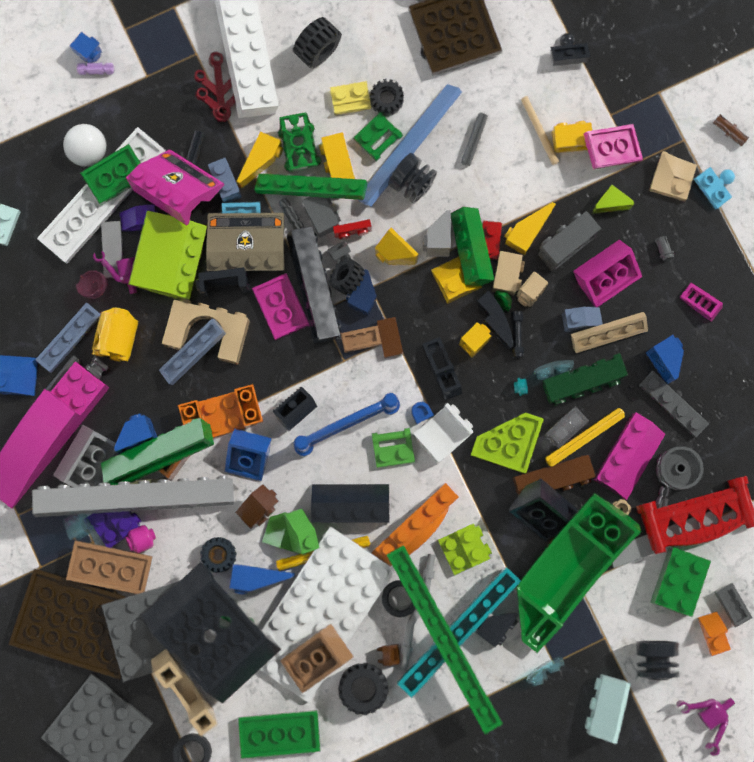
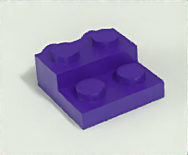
M131 511L92 513L87 517L106 547L111 548L123 541L128 536L130 530L141 526L139 524L141 519L136 512L132 513Z

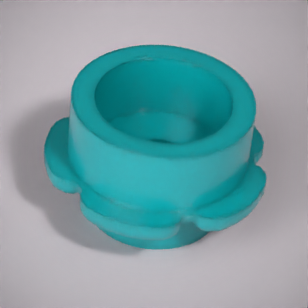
M520 377L517 382H514L515 393H519V396L528 394L526 379H520Z

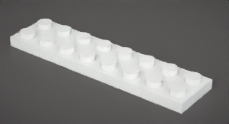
M138 127L116 150L118 151L129 144L141 163L166 151ZM86 184L37 239L67 264L133 189L130 188L105 204L100 205Z

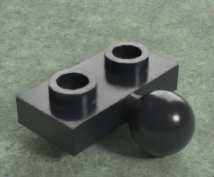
M570 33L561 35V46L550 47L553 66L590 62L591 57L588 44H574V37Z

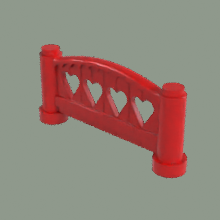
M747 476L728 480L729 489L657 508L655 501L636 506L638 514L641 513L654 554L666 552L665 548L667 546H691L710 542L733 532L742 525H746V529L754 527V506L747 487L749 483ZM725 504L736 513L735 519L729 518L726 522L722 520ZM707 509L718 518L716 525L711 523L710 526L706 527L703 524ZM688 514L699 522L700 528L698 530L692 529L690 532L685 530ZM670 519L681 528L682 532L680 535L667 536L666 531Z

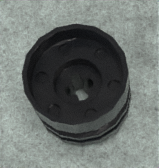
M409 153L393 172L388 185L397 192L406 187L404 197L408 198L411 195L410 202L415 204L429 191L437 171L434 169L429 171L430 166L428 164L419 169L422 160L413 153Z
M636 641V655L646 657V661L637 662L638 667H646V670L637 671L638 677H644L649 680H668L680 677L679 671L670 670V668L679 667V663L670 661V657L679 656V642Z

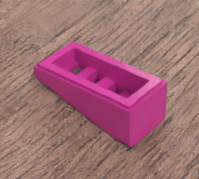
M690 283L680 296L682 301L711 322L723 307L722 302L693 283ZM694 290L696 293L690 300L688 297ZM699 295L702 296V298L696 304L695 300L699 297ZM705 300H707L708 303L704 308H702V304L705 302ZM712 305L715 306L711 312L708 311Z

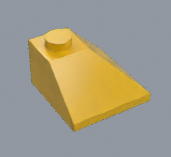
M392 227L375 247V256L381 263L386 262L388 265H415L418 262V253Z
M459 257L431 270L448 304L482 288V286L465 285Z

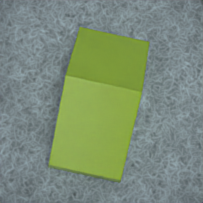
M611 185L595 205L593 214L629 210L634 205V202L615 186Z

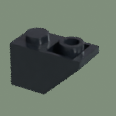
M512 612L488 616L475 633L495 648L497 645L501 646L507 638L505 634L508 629L513 630L518 623L516 618L519 615Z

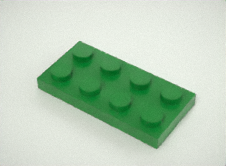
M318 710L238 717L241 758L321 751Z

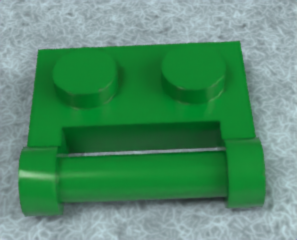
M379 113L353 139L375 161H378L381 158L380 155L397 139L400 140L403 134ZM388 132L392 134L376 150L372 149Z

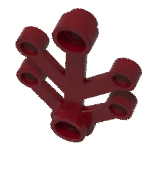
M212 52L208 63L214 69L215 84L206 78V73L203 70H197L194 79L217 97V102L208 96V91L205 88H199L196 97L213 109V116L216 120L224 122L231 117V108L236 102L233 92V96L225 103L224 96L232 88L231 78L223 85L221 66L224 62V57L220 52ZM214 56L219 57L220 60H219V61H216V60L214 59ZM201 74L203 78L200 79L197 77V75ZM199 92H203L205 96H200ZM223 109L226 113L221 114L219 110Z

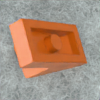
M713 612L698 617L710 655L714 656L731 650L725 634L728 630L719 614Z

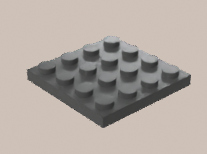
M179 581L102 605L123 682L153 673L151 659L166 648L151 633L142 615ZM197 644L190 646L192 654H199Z
M91 674L41 739L69 762H123L149 730L153 722L96 675Z

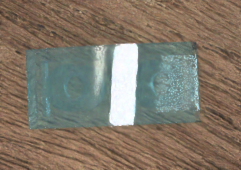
M574 360L547 363L534 369L532 376L545 380L554 375V370L557 373L571 371Z
M559 656L539 665L525 678L528 684L532 683V686L543 684V680L548 679L547 670L549 673L561 670V666H565L563 658Z

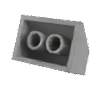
M82 425L53 475L72 487H78L79 484H90V487L98 486L103 481L101 463L119 454L114 449L116 443Z

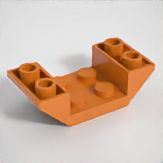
M254 385L234 389L235 392L200 402L195 400L178 405L183 425L191 422L193 419L202 418L210 424L212 436L216 438L233 433L234 429L244 430L263 422Z

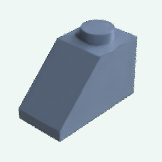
M600 308L565 309L562 313L565 332L589 329L602 325Z

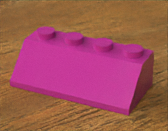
M632 414L593 480L627 500L663 440L665 433L640 414Z

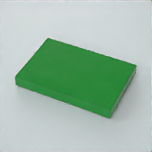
M128 144L81 172V175L99 204L103 205L131 188L126 177L141 162Z

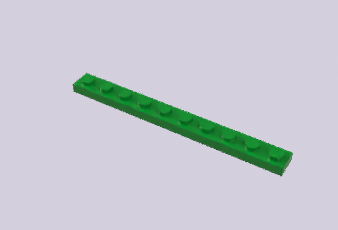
M403 545L387 554L389 561L484 733L486 734L502 725L499 716L405 546Z

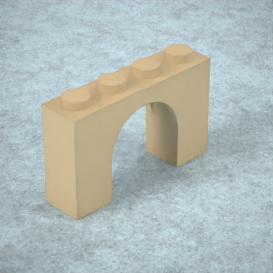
M180 298L179 301H173L162 344L165 347L180 350L185 345L188 332L194 323L202 319L213 318L226 333L223 336L217 358L221 361L238 365L250 321L243 313L235 312V314L227 313L228 310L217 307L214 310L210 309L209 305L203 303L194 305L191 304V301Z
M165 649L151 659L153 674L164 689L170 687L186 709L190 723L199 735L203 736L218 723L212 706L168 650Z

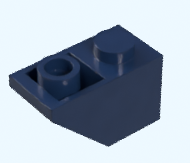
M365 269V276H363V281L360 282V287L357 286L356 291H352L351 294L348 293L346 299L348 300L347 304L349 307L368 316L377 300V296L369 271Z

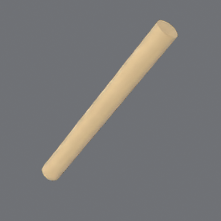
M528 96L523 97L521 101L552 165L559 163Z

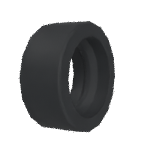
M395 580L385 587L382 594V604L390 615L398 618L406 617L416 609L412 601L409 607L404 610H396L389 603L390 592L396 587H404L400 580Z
M197 733L184 735L173 748L174 762H184L181 757V749L184 744L190 741L198 742L203 747L204 757L201 762H209L212 755L210 742L206 737L200 736Z

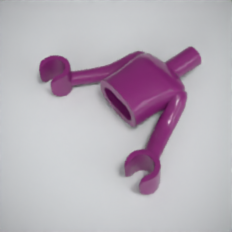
M101 251L102 259H97L94 252L93 260L95 262L101 263L117 282L128 284L130 294L137 293V288L129 285L135 257L116 261L117 273L104 259L105 253Z
M730 697L722 704L713 698L688 704L683 700L677 701V707L685 704V708L681 710L683 714H687L693 709L704 708L698 713V716L710 731L721 724L714 741L708 742L705 745L706 749L714 747L710 755L717 756L720 753L718 745L729 722L727 710L735 705L734 700Z

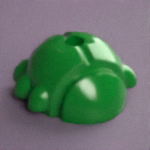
M496 291L494 298L503 312H508L512 304L511 296L506 292Z

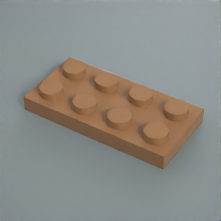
M76 540L66 580L135 594L142 593L146 590L153 556Z

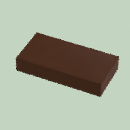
M396 318L378 320L377 325L384 358L403 355Z

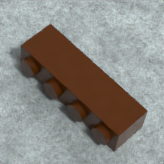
M589 455L556 464L553 467L549 466L513 478L519 496L526 485L539 479L544 480L554 490L561 488L562 491L572 489V484L580 482V485L591 483V478L596 476Z

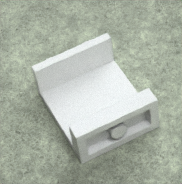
M447 403L425 425L413 433L416 440L438 464L474 432L472 430L473 425L467 419L463 420L459 416L460 411L453 404L450 406Z

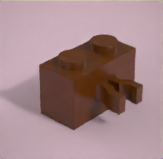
M262 484L248 496L235 513L250 529L256 525L260 527L276 510L274 506L279 502L275 497L277 494L273 489L269 491Z

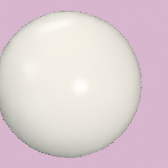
M79 124L72 127L66 133L63 147L66 156L73 163L79 166H92L103 158L106 151V140L101 131L89 124Z

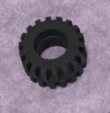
M320 17L311 22L300 33L295 41L293 52L309 68H315L326 61L336 50L342 34L325 17Z
M357 663L352 667L350 666L340 679L338 686L339 698L343 706H346L348 711H352L356 715L373 714L383 706L387 699L388 683L386 677L373 664ZM359 677H367L375 685V693L368 700H359L352 693V684Z

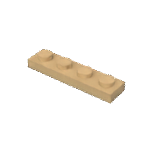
M644 312L573 333L571 334L573 349L575 353L647 332V317Z

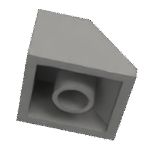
M451 210L445 211L427 229V235H423V251H426V257H449L451 249Z

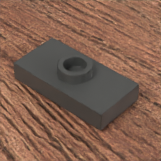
M733 583L714 592L734 627H738L752 619Z

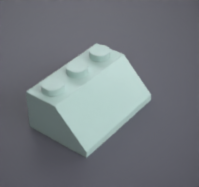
M600 674V678H596L594 689L596 690L595 698L592 697L590 702L592 712L591 716L586 719L585 729H587L589 735L617 744L630 683L622 679Z

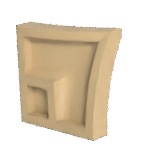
M663 151L649 191L686 201L697 165Z

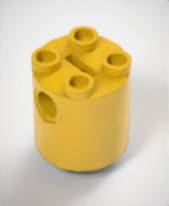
M112 308L101 312L92 346V355L99 357L108 356L113 361L128 362L139 321L134 319L128 310L121 308Z

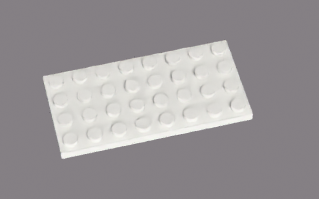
M331 526L320 541V548L314 550L262 629L263 633L266 636L269 634L280 646L281 650L260 670L308 703L323 680L302 694L280 660L330 624H332L343 642L347 645L395 572L394 568Z

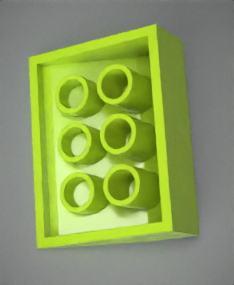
M147 211L129 285L178 300L180 298L190 299L207 226L193 221H189V224L186 226L173 216Z

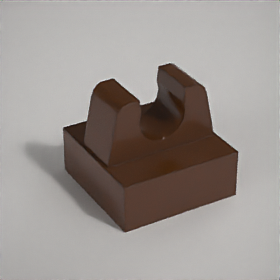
M399 644L384 645L377 648L378 652L381 651L383 653V659H377L378 663L383 664V666L400 664Z

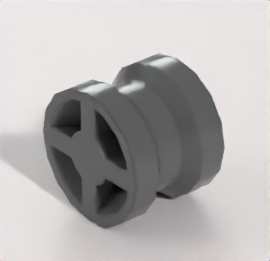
M96 356L92 358L90 364L85 366L98 379L102 377L104 371L109 369Z

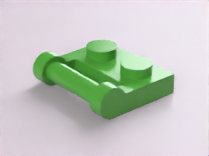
M404 428V431L384 434L372 433L377 468L415 462L410 428ZM402 438L406 440V444L379 447V442Z

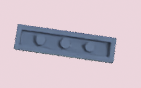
M86 303L35 360L52 373L96 324L100 313Z
M212 318L159 369L168 384L173 385L226 334L215 319Z

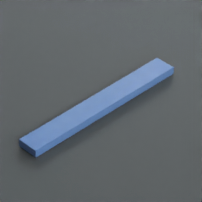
M449 84L444 87L369 181L364 200H359V202L370 207L387 188L389 179L397 166L409 153L414 154L462 93L460 88Z

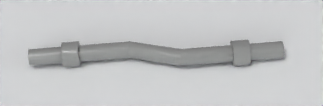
M428 554L426 569H423L422 576L429 592L431 580L434 579L435 574L433 568L436 555ZM416 609L407 621L404 645L401 646L400 670L407 671L409 657L412 656L413 647H411L414 626L420 617Z

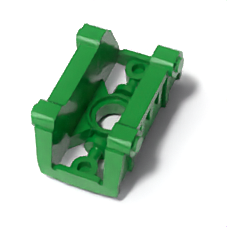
M307 112L280 117L278 137L282 139L286 159L284 168L286 171L292 172L321 165V157L317 156L313 136L315 127L310 122ZM301 117H303L305 125L302 131L300 127H297ZM285 120H289L290 124L293 125L292 133L286 130ZM294 138H303V144L300 146L294 145ZM305 150L310 153L312 163H308L307 159L304 158ZM295 151L296 155H299L297 166L293 165L292 160Z

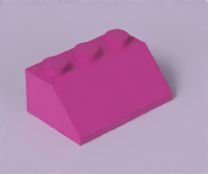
M618 240L573 271L579 286L595 307H599L642 277L632 249L621 240Z

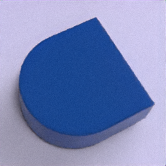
M417 402L412 407L411 414L416 424L434 416L429 405L425 402Z

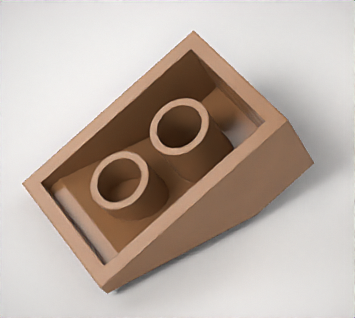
M330 624L280 661L303 694L354 656L332 624Z

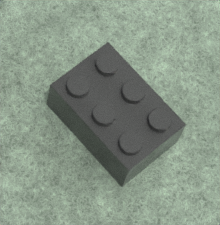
M587 211L582 215L578 213L571 219L568 226L564 224L556 231L557 233L553 238L549 236L541 243L538 256L550 271L553 272L597 236L601 227Z

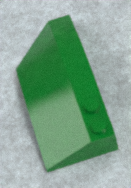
M594 493L553 539L517 586L522 642L536 653L546 645L563 626V623L601 575L641 532L637 522Z

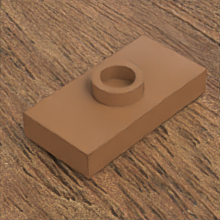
M378 326L340 333L344 353L382 345Z

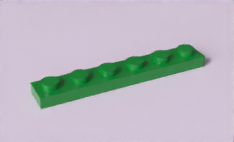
M258 174L254 190L257 194L364 200L368 183L365 179Z

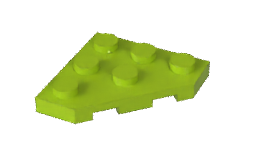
M524 413L477 436L470 456L526 474L544 419Z

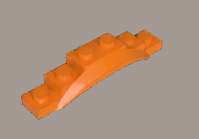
M445 483L375 548L371 554L389 566H392L387 554L404 545L408 554L411 555L437 530L444 520L449 506L459 498L458 495Z

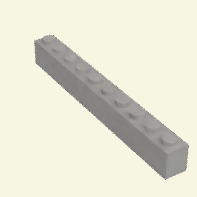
M218 476L217 479L209 480L208 477H199L196 481H189V478L177 479V482L161 479L158 480V483H150L148 480L138 481V484H130V482L126 481L119 482L118 485L99 483L98 486L91 487L90 484H79L78 487L70 488V485H59L57 489H50L49 486L37 487V490H32L33 515L35 517L234 504L233 478L228 479V476Z

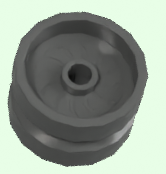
M685 446L674 447L663 452L655 465V473L659 482L664 487L674 491L689 489L695 486L702 478L704 471L703 462L699 454Z

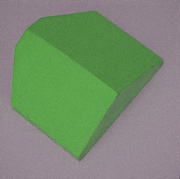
M287 512L271 516L262 542L293 552L283 515Z

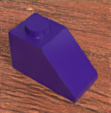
M155 205L135 206L121 212V231L142 230L146 212L158 213V209Z

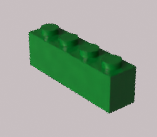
M463 206L451 212V221L465 285L482 286L493 281L494 275L478 208Z

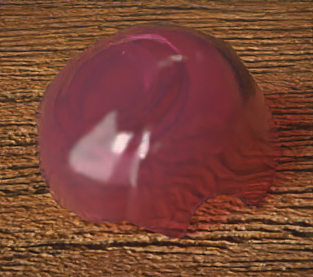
M97 270L88 271L84 275H80V281L76 284L78 293L88 299L101 297L107 287L105 276Z

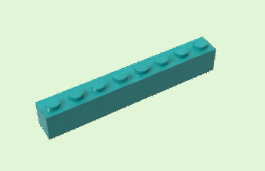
M504 567L449 626L459 646L468 639L521 582L507 567ZM435 642L397 681V684L411 698L445 663Z

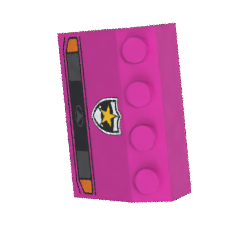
M167 150L139 164L126 177L134 192L186 226L189 224L191 211L201 201H210L224 186L223 182L172 150Z

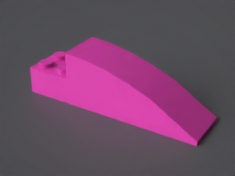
M77 362L73 363L51 392L46 389L43 390L0 452V500L11 509L15 507L110 388Z

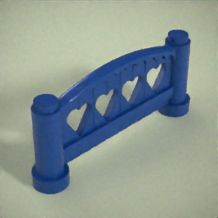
M387 393L381 401L352 413L306 437L303 435L297 436L294 440L296 453L300 456H308L312 453L315 444L382 412L387 415L397 413L400 408L398 397L394 393Z

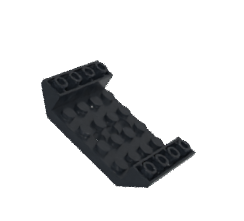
M200 562L144 613L142 618L151 633L204 691L223 704L272 659L281 648L269 634L266 636L216 582L213 578L214 575ZM227 616L230 619L231 623L228 627L220 625L219 620L221 617ZM207 630L215 632L216 638L209 641L205 638L204 634ZM192 644L200 646L201 652L195 655L190 652Z

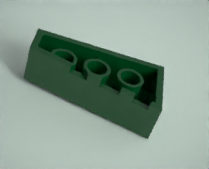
M621 354L613 355L614 357L610 360L602 359L591 364L592 366H582L571 373L568 371L543 380L542 385L549 404L555 403V405L565 403L566 398L573 397V399L583 397L584 392L591 391V393L601 391L602 386L609 385V387L619 385L620 380L628 376Z

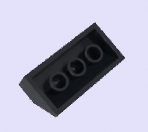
M312 484L311 523L390 522L389 484Z

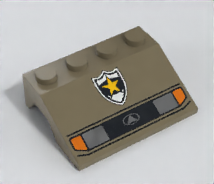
M208 213L207 271L245 267L246 271L285 270L284 213Z

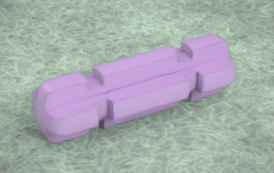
M78 63L77 72L78 74H104V72L106 74H113L114 65L113 63H105V65L103 63H87V65L85 63Z

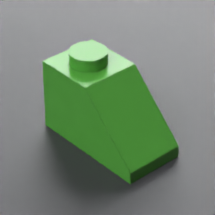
M300 508L283 514L293 552L305 554L320 548L316 531L303 509Z

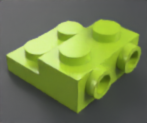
M473 523L438 540L454 575L490 559L489 555L492 552L488 544H483L480 538L483 536L479 525L475 527Z

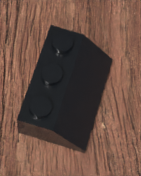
M539 479L524 487L509 508V512L547 542L559 534L578 512V509L544 480Z

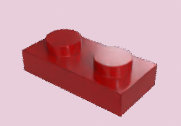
M370 219L333 226L335 238L343 240L350 238V235L358 234V236L369 234V231H372Z
M483 220L482 226L490 260L498 261L502 222Z

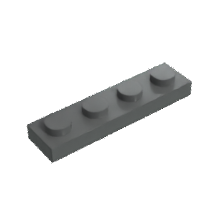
M651 371L639 384L653 400L694 438L709 425L700 414L654 371Z

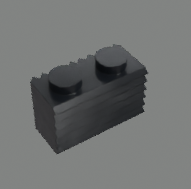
M299 387L288 399H285V402H282V404H279V407L273 409V413L285 429L290 431L318 406L313 397L303 387Z

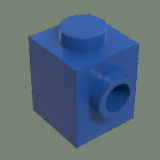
M80 32L69 45L72 51L86 63L98 61L102 53L99 41L93 36L89 38L83 32Z

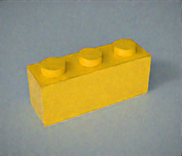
M343 132L321 137L322 144H319L321 156L325 155L326 162H323L325 172L330 173L331 178L355 179Z

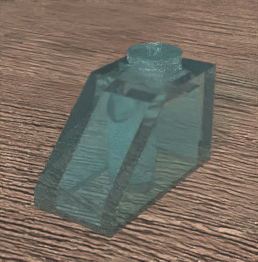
M87 514L67 515L68 517L63 520L70 540H80L95 531L87 518Z

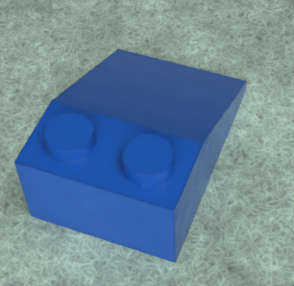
M233 564L230 588L234 589V593L248 594V591L293 578L295 573Z

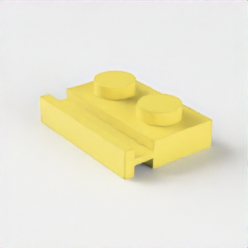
M367 81L330 87L335 115L371 109Z

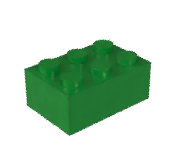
M669 547L650 603L688 617H693L711 561L678 548Z

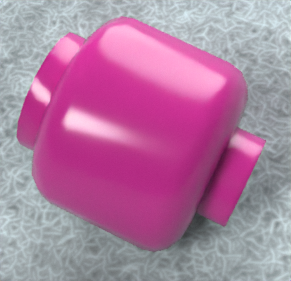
M141 525L130 530L125 539L130 551L139 554L153 548V540L156 539L152 528L148 529L147 526Z

